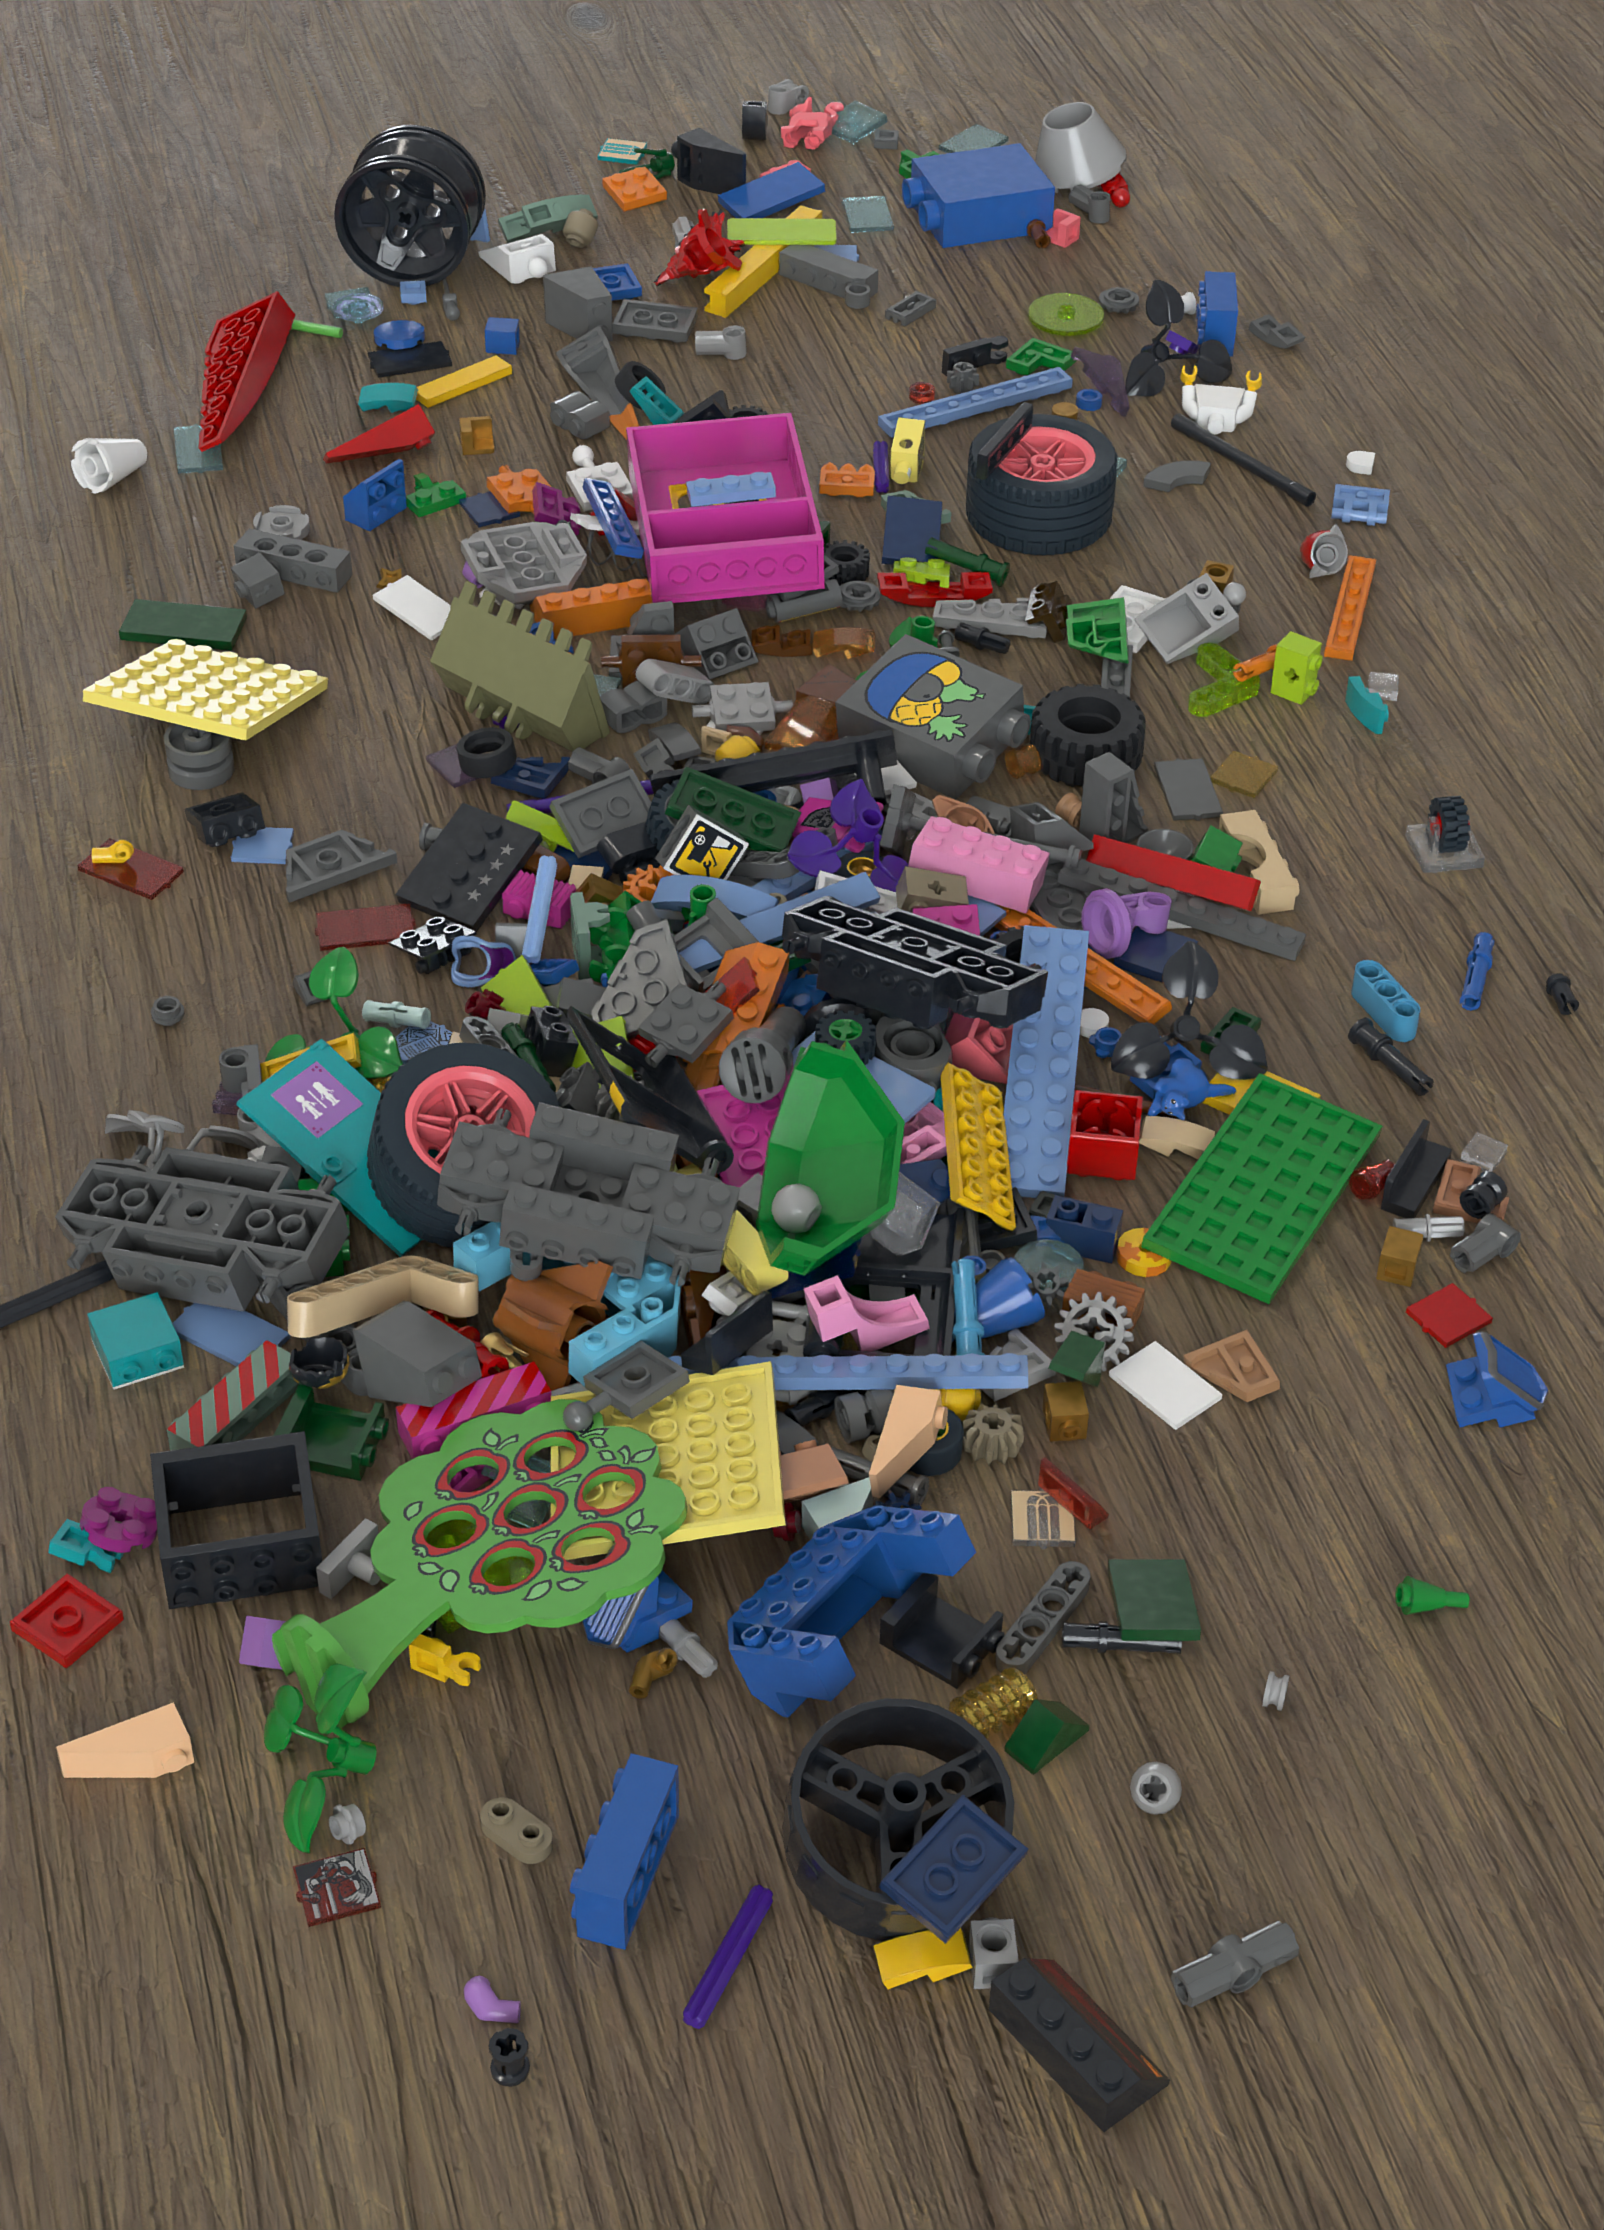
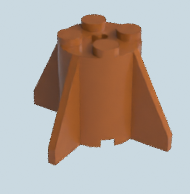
M598 1261L597 1264L588 1262L589 1266L587 1267L576 1264L542 1270L538 1278L528 1281L519 1280L511 1275L506 1282V1291L501 1299L499 1309L494 1315L493 1324L501 1330L504 1336L511 1340L515 1347L529 1354L527 1357L520 1356L525 1364L535 1361L551 1391L570 1384L572 1375L568 1373L569 1341L608 1319L605 1316V1310H608V1308L600 1301L613 1266Z

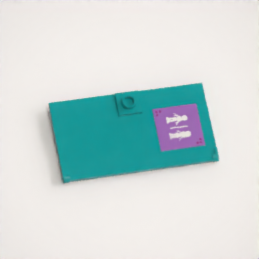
M320 1039L310 1046L307 1051L239 1099L236 1105L303 1166L305 1171L318 1184H320L324 1175H327V1177L332 1176L337 1181V1184L331 1193L399 1257H402L424 1239H420L417 1235L406 1231L394 1218H391L381 1206V1201L376 1198L375 1191L371 1187L372 1180L369 1179V1169L367 1168V1150L381 1092L328 1043ZM430 1149L428 1154L435 1158L438 1155V1151Z

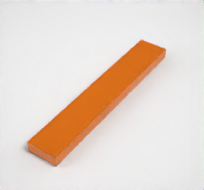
M1348 556L1325 646L1324 657L1353 661L1375 571V559Z

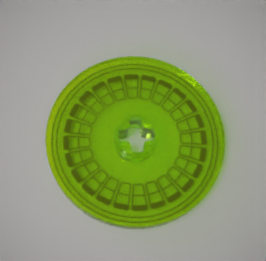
M1054 293L1034 300L1029 306L1028 317L1030 322L1042 331L1055 335L1075 336L1087 334L1099 328L1104 320V310L1100 304L1088 297L1072 293Z

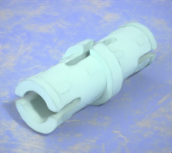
M367 1000L362 1009V1016L365 1021L389 1023L391 1027L395 1028L405 1025L426 1029L431 1020L429 1008L404 1006V1003L399 1001H393L389 1004Z

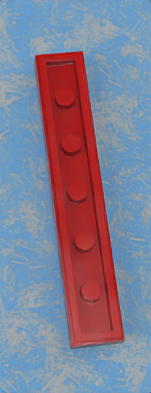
M1095 834L1093 836V849H1090L1088 852L1087 862L1105 868H1112L1117 872L1135 878H1142L1147 882L1252 911L1261 881L1258 879Z

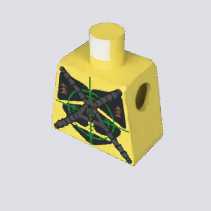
M898 417L891 448V479L899 484L918 482L924 463L925 420ZM905 440L912 441L913 445L910 448H905L907 443Z

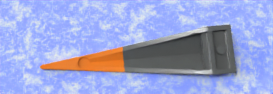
M597 326L556 352V355L570 378L591 401L600 402L609 410L610 422L627 440L626 428L638 427L639 423L633 405L620 394L615 385V377L621 369L613 347L601 327Z

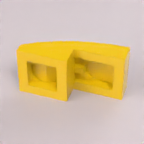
M961 1928L946 1944L929 1930L897 1937L874 1945L881 1979L888 1990L928 1975L934 1983L973 1968L964 1932Z

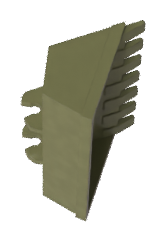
M465 581L459 598L456 596L453 598L450 612L430 662L447 688L467 697L465 702L466 711L472 714L477 705L480 704L475 715L477 718L485 719L493 713L492 719L499 723L506 716L507 719L504 726L505 730L510 732V734L514 732L520 723L516 731V738L523 740L528 738L532 732H535L572 752L578 747L585 749L599 738L604 739L610 733L592 667L588 662L593 643L583 637L580 638L576 651L572 654L569 652L573 637L571 631L561 628L554 645L549 642L554 625L553 622L544 618L541 619L537 632L534 635L530 633L534 613L523 609L517 624H511L515 608L514 603L504 599L497 616L492 614L496 595L485 590L477 607L473 605L477 585Z

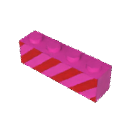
M534 1361L476 1380L433 1407L408 1403L397 1406L398 1433L411 1458L414 1459L421 1455L440 1451L447 1436L462 1423L481 1415L501 1412L522 1414L541 1403L551 1401V1389Z

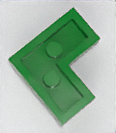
M1031 338L1006 359V369L1015 371L1019 375H1030L1041 365L1051 369L1060 367L1063 371H1066L1076 362L1077 352Z

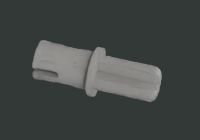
M1425 1214L1424 1218L1393 1219V1227L1421 1233L1426 1242H1430L1431 1238L1461 1237L1464 1235L1465 1230L1464 1220L1461 1216L1430 1217L1429 1214Z
M677 1619L670 1620L660 1626L659 1637L675 1651L678 1660H685L704 1678L711 1676L712 1672L718 1667L717 1660L700 1644V1637L696 1633L689 1632Z

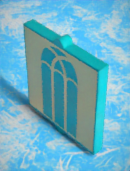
M607 138L604 145L600 146L598 160L638 165L645 154L635 153L634 149H646L647 143Z

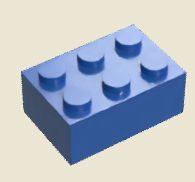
M1205 271L1204 281H1199L1198 287L1199 304L1196 306L1197 345H1201L1208 340H1217L1226 347L1229 356L1233 357L1238 317L1235 272Z

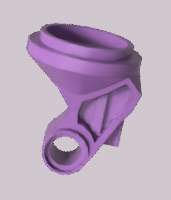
M1108 888L1092 891L1086 898L1081 921L1083 930L1089 931L1088 944L1098 955L1106 959L1120 957L1128 948L1134 926L1137 925L1141 930L1152 934H1160L1167 930L1172 903L1171 898L1163 893L1149 891L1118 896L1116 892Z

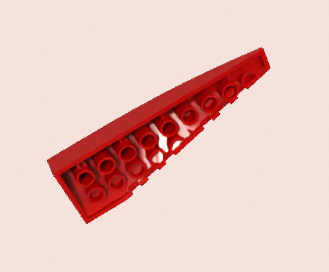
M278 291L216 321L205 348L206 355H210V357H206L204 361L207 369L204 370L206 380L203 381L202 402L205 406L201 407V413L204 416L200 420V426L203 428L199 434V449L201 452L223 443L235 431L261 396L275 369L295 318V313Z

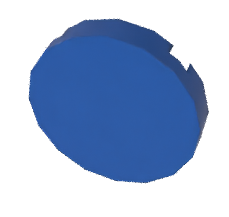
M396 320L383 323L374 329V342L382 347V344H387V348L392 350L412 348L418 345L417 341L423 342L425 340L424 326L415 321Z

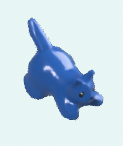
M1178 1058L1172 1065L1169 1078L1162 1077L1157 1081L1154 1091H1156L1155 1098L1148 1111V1116H1157L1159 1113L1164 1112L1168 1115L1176 1116L1180 1120H1185L1184 1109L1195 1107L1206 1098L1232 1095L1237 1091L1235 1087L1230 1085L1210 1084L1205 1072L1195 1066L1193 1061L1186 1058Z

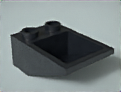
M696 128L677 136V141L672 144L671 153L677 158L678 181L692 189L722 194L746 184V153L705 130Z

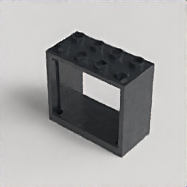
M305 1431L150 1454L160 1561L169 1609L189 1608L202 1604L229 1602L236 1599L268 1596L275 1593L318 1587L316 1567L322 1562ZM301 1495L305 1529L174 1548L171 1514Z

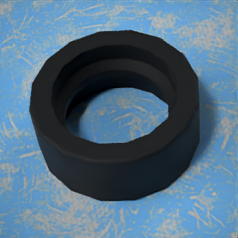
M630 361L620 370L614 381L620 394L633 406L642 410L630 393L632 387L646 376L664 394H666V389L661 379L651 369L639 362ZM646 389L642 391L645 395L648 393Z
M481 728L466 734L457 743L456 750L460 768L464 774L470 777H495L510 770L516 763L517 754L513 737L510 732L502 728Z

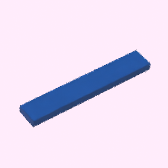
M585 478L582 488L614 554L642 559L644 549L611 483Z

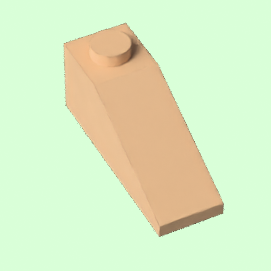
M896 1385L869 1471L872 1497L880 1498L935 1444L939 1429L944 1430L948 1416L947 1407L942 1406L941 1391Z
M174 1702L56 1747L64 1778H156L169 1772L179 1771L183 1767L194 1763L190 1736Z

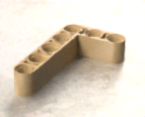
M402 1256L288 1295V1334L299 1338L317 1336L383 1313L402 1301H409L453 1317L474 1316L479 1312V1277L474 1273L421 1256Z

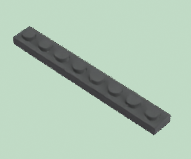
M1084 859L1080 860L1078 868H1066L1065 863L1058 875L1057 883L1090 894L1092 891L1105 888L1116 892L1118 896L1148 891L1166 894L1172 900L1169 920L1292 961L1296 960L1305 944L1307 934L1296 931L1291 927H1284L1260 917L1235 911L1233 908L1223 907L1205 901L1202 898L1175 891L1172 888L1150 883L1142 878H1135L1117 872L1112 868H1105L1087 862Z

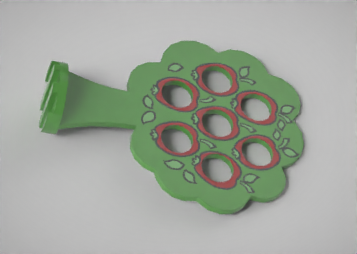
M558 1399L541 1403L522 1414L494 1413L481 1415L462 1423L447 1436L440 1451L421 1455L399 1466L384 1481L379 1493V1503L382 1517L388 1525L376 1536L370 1552L374 1572L383 1582L389 1585L351 1609L320 1624L306 1615L296 1614L272 1634L273 1648L286 1677L295 1671L306 1704L317 1714L318 1712L314 1706L315 1694L323 1674L331 1665L342 1664L366 1671L367 1674L362 1679L337 1724L339 1728H342L348 1723L356 1722L368 1712V1693L383 1673L414 1639L450 1609L458 1623L471 1631L481 1633L508 1632L526 1624L537 1627L559 1628L579 1623L592 1616L607 1600L632 1595L647 1587L661 1573L666 1559L662 1540L680 1528L686 1519L688 1507L681 1487L670 1480L658 1478L661 1471L658 1447L647 1434L631 1427L604 1426L603 1417L600 1412L593 1415V1421L588 1428L581 1431L570 1430L563 1421V1412L567 1405L579 1400ZM565 1446L571 1448L576 1453L574 1460L559 1471L538 1473L526 1466L529 1458L534 1453L546 1447ZM488 1465L499 1471L496 1480L482 1490L459 1492L449 1486L451 1479L459 1471L470 1466ZM624 1481L635 1488L633 1496L627 1502L617 1507L597 1509L585 1502L586 1495L601 1483ZM545 1500L557 1507L554 1515L547 1522L536 1527L517 1528L509 1525L506 1521L508 1514L514 1507L523 1502ZM454 1519L467 1520L476 1526V1530L470 1539L459 1546L436 1548L426 1542L428 1534L436 1526ZM602 1536L610 1539L615 1544L612 1553L604 1560L587 1566L574 1565L563 1558L567 1548L581 1538ZM522 1556L535 1563L533 1572L517 1584L495 1586L486 1582L483 1578L486 1570L502 1558Z

